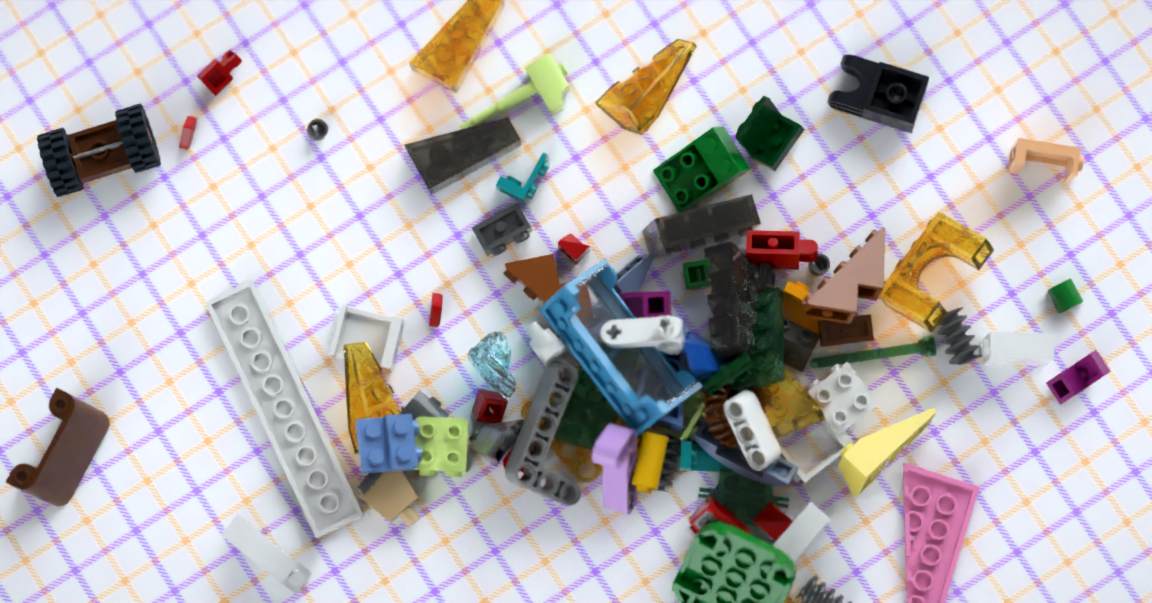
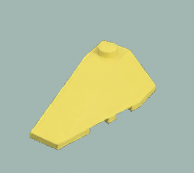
M934 408L863 437L854 445L849 443L841 451L840 455L842 458L838 468L851 494L855 498L879 476L878 473L886 465V460L891 464L897 458L896 456L903 449L902 444L908 446L931 423L937 412Z

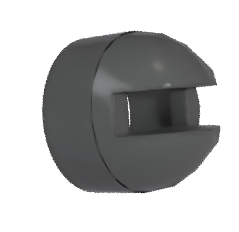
M314 119L307 126V135L314 141L323 140L328 133V126L321 119ZM315 125L317 126L319 136L315 135L313 129Z
M818 253V258L814 261L817 267L812 262H808V269L815 276L824 275L830 268L829 258L821 253Z

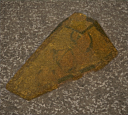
M367 342L343 345L348 431L355 454H359L355 427L357 419L383 418L386 415L400 414L404 409L403 407H398L392 396L395 392L391 385L387 386L380 375L382 369Z

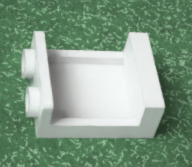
M342 304L340 310L336 309L333 317V324L336 325L334 335H329L326 350H330L329 355L332 358L392 372L405 324L404 319L348 307L346 304Z

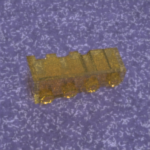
M467 0L409 63L411 70L457 94L504 9L505 0Z

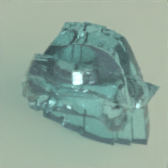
M495 331L488 333L467 352V356L478 374L500 395L509 399L516 391L515 377L509 373L512 351L504 333Z

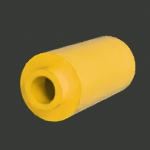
M650 432L642 433L632 479V485L636 486V491L651 494L652 489L658 490L669 437Z

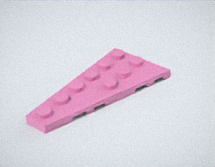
M902 463L906 603H945L980 487Z

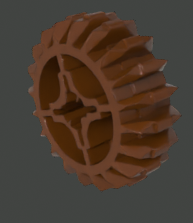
M738 377L735 379L736 382L726 384L711 396L705 390V398L702 399V403L705 405L702 411L706 416L703 421L708 422V431H713V438L719 439L720 444H726L728 448L740 447L725 415L724 404L743 390L752 392V385H746L745 379L739 380Z

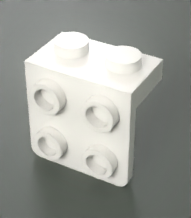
M848 362L843 366H840L839 363L826 372L828 377L820 382L816 379L806 386L807 392L803 396L808 405H814L836 434H841L878 405L875 397Z

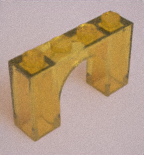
M938 212L928 222L926 229L920 237L912 243L911 249L905 257L897 263L895 270L889 278L884 281V288L879 298L888 308L933 333L948 312L937 299L919 290V278L924 268L938 258L954 257L980 270L994 252V248L986 237Z

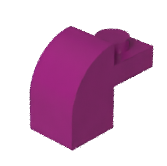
M671 291L618 293L636 318L672 316Z
M1097 350L1047 381L1046 384L1061 405L1111 371Z

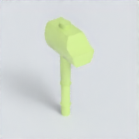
M550 53L525 67V70L532 81L459 125L463 133L466 134L472 129L478 128L482 123L519 104L537 92L540 93L552 115L563 110V99L570 89L569 84L564 78L568 73L563 64L557 65Z

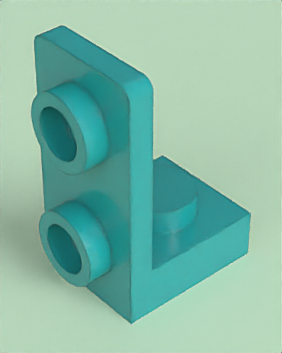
M542 153L524 188L521 187L522 183L511 176H508L507 179L500 176L496 183V189L525 204L527 198L532 199L538 189V185L535 183L539 176L544 177L551 163L547 162L549 159L548 154Z
M681 441L679 470L732 472L731 469L709 455L699 444H692L691 441Z

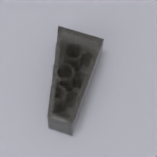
M508 117L404 145L430 195L522 146L521 139Z

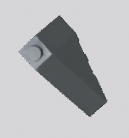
M519 419L486 424L482 429L477 427L468 439L471 442L469 448L496 467L517 439L524 420Z

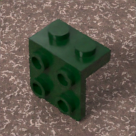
M762 96L754 104L752 112L745 122L741 123L738 127L735 138L751 159L776 171L805 129L797 122L783 116L769 97Z

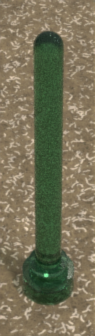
M933 335L922 336V339L918 340L917 343L813 358L810 360L809 365L811 368L816 369L835 366L838 363L842 365L847 362L856 363L915 353L925 355V357L936 356L935 339Z

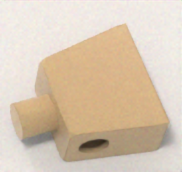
M403 471L383 472L376 480L375 485H372L365 495L357 493L362 500L391 523L400 517L408 527H411L421 518L412 507L419 500V497Z

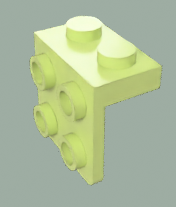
M416 418L419 432L415 436L416 446L421 448L422 460L418 462V466L413 470H419V476H435V471L446 472V477H462V472L468 473V421L463 418Z

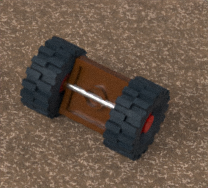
M141 103L115 111L116 120L82 131L68 135L62 127L37 135V145L40 150L39 154L43 162L42 164L56 197L59 198L84 189V183L131 168L135 173L161 166V159L153 130Z

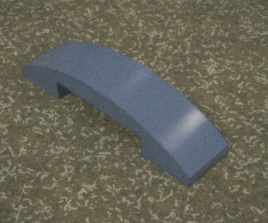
M703 421L693 436V439L718 462L736 473L760 483L787 487L799 469V466L781 457L763 470L753 469L748 464L741 447L728 448L726 444L721 445L719 439L713 438V431H708L709 425L707 421Z

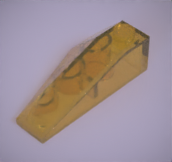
M676 39L652 57L653 62L641 69L639 66L632 71L633 76L621 84L618 80L611 85L595 104L624 130L642 135L662 112L697 47L696 44Z

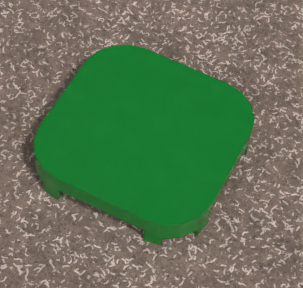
M711 522L702 526L697 532L673 581L671 591L675 592V596L681 603H784L795 581L796 568L789 555L782 550L732 525L722 522Z

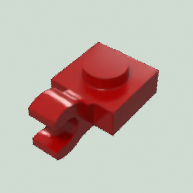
M229 49L222 56L221 62L214 58L196 77L214 96H217L234 79L230 72L238 67L242 60Z

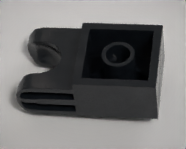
M851 54L844 55L840 62L842 70L854 76L859 81L860 86L851 92L833 91L828 97V105L835 110L912 134L930 77L884 62L878 63ZM895 95L900 96L899 100H893Z

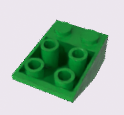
M718 126L709 129L652 171L679 214H682L728 186L751 170L725 127Z

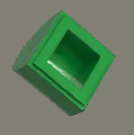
M708 259L682 264L687 290H701L713 286Z
M1071 278L1047 291L1059 314L1084 302Z

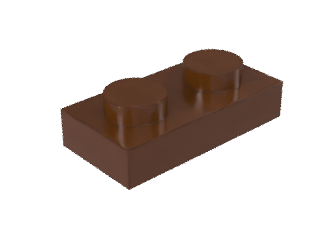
M871 314L854 316L850 324L826 320L818 321L821 347L874 340Z

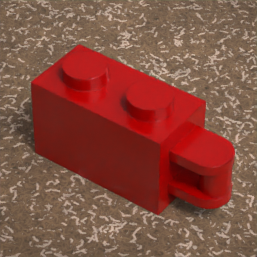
M747 230L746 267L748 269L799 270V262H814L818 258L817 242L809 239H800V231Z

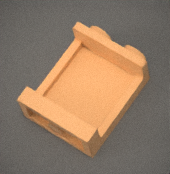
M1017 138L1010 150L1007 173L1018 175L1024 167L1025 161L1065 167L1064 182L1070 183L1075 176H1078V172L1082 171L1084 156H1080V147Z

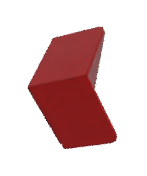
M568 234L557 242L558 249L575 264H578L590 251V246L583 244L573 234Z
M479 389L472 408V415L476 421L487 423L502 422L508 400L501 392Z
M771 501L753 520L755 524L775 541L793 522L789 516Z

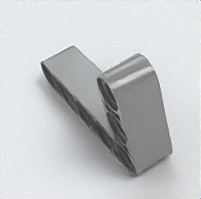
M554 361L547 366L505 467V476L511 483L552 501L571 506L575 505L581 498L579 485L541 468L578 379V371L574 365ZM561 369H563V370H564V376H563V378L560 380V378H559V373H560ZM553 393L554 401L550 404L549 397ZM543 418V419H544V425H543V427L540 429V428H539V421ZM533 442L534 449L532 453H529V446ZM523 467L524 473L523 476L519 479L518 473L519 470ZM545 477V485L541 488V480ZM567 487V494L563 498V490Z

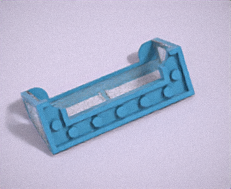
M604 259L564 285L539 310L630 429L636 430L637 436H639L703 386L689 370L682 369L677 372L662 351L658 350L655 346L614 349L604 344L601 337V328L606 322L617 319L636 318L613 289L617 283V275L608 261ZM614 329L613 333L608 335H611L612 339H616V336L621 333L618 332V329Z

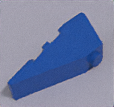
M692 331L685 332L684 348L689 366L700 383L720 370L721 365H727L733 361L731 354L726 355V352L720 346Z

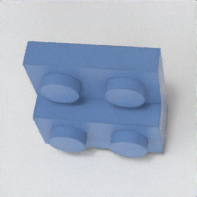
M412 414L386 415L383 418H366L355 421L361 474L408 471L416 468L418 462H421L422 451L420 446H416L415 436L418 435L419 426L417 420L412 419Z

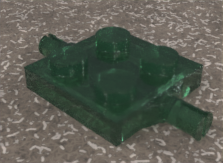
M720 468L719 481L715 489L699 487V492L709 493L745 525L758 526L753 520L769 501L777 507L788 509L789 506L787 503L778 502H789V497L774 496L772 485L754 481L731 469ZM698 493V498L706 499L709 494Z

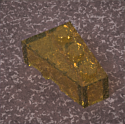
M771 349L750 357L755 365L754 368L750 369L776 439L826 420L822 408Z

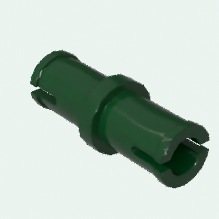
M744 352L743 355L731 363L721 365L720 370L702 380L701 384L707 390L708 395L711 396L726 384L736 382L735 379L754 368L755 365L748 354Z

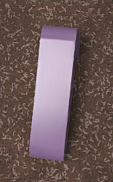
M612 423L606 426L596 441L592 451V462L603 465V507L629 515L635 507L637 497L636 486L632 485L637 460V431Z

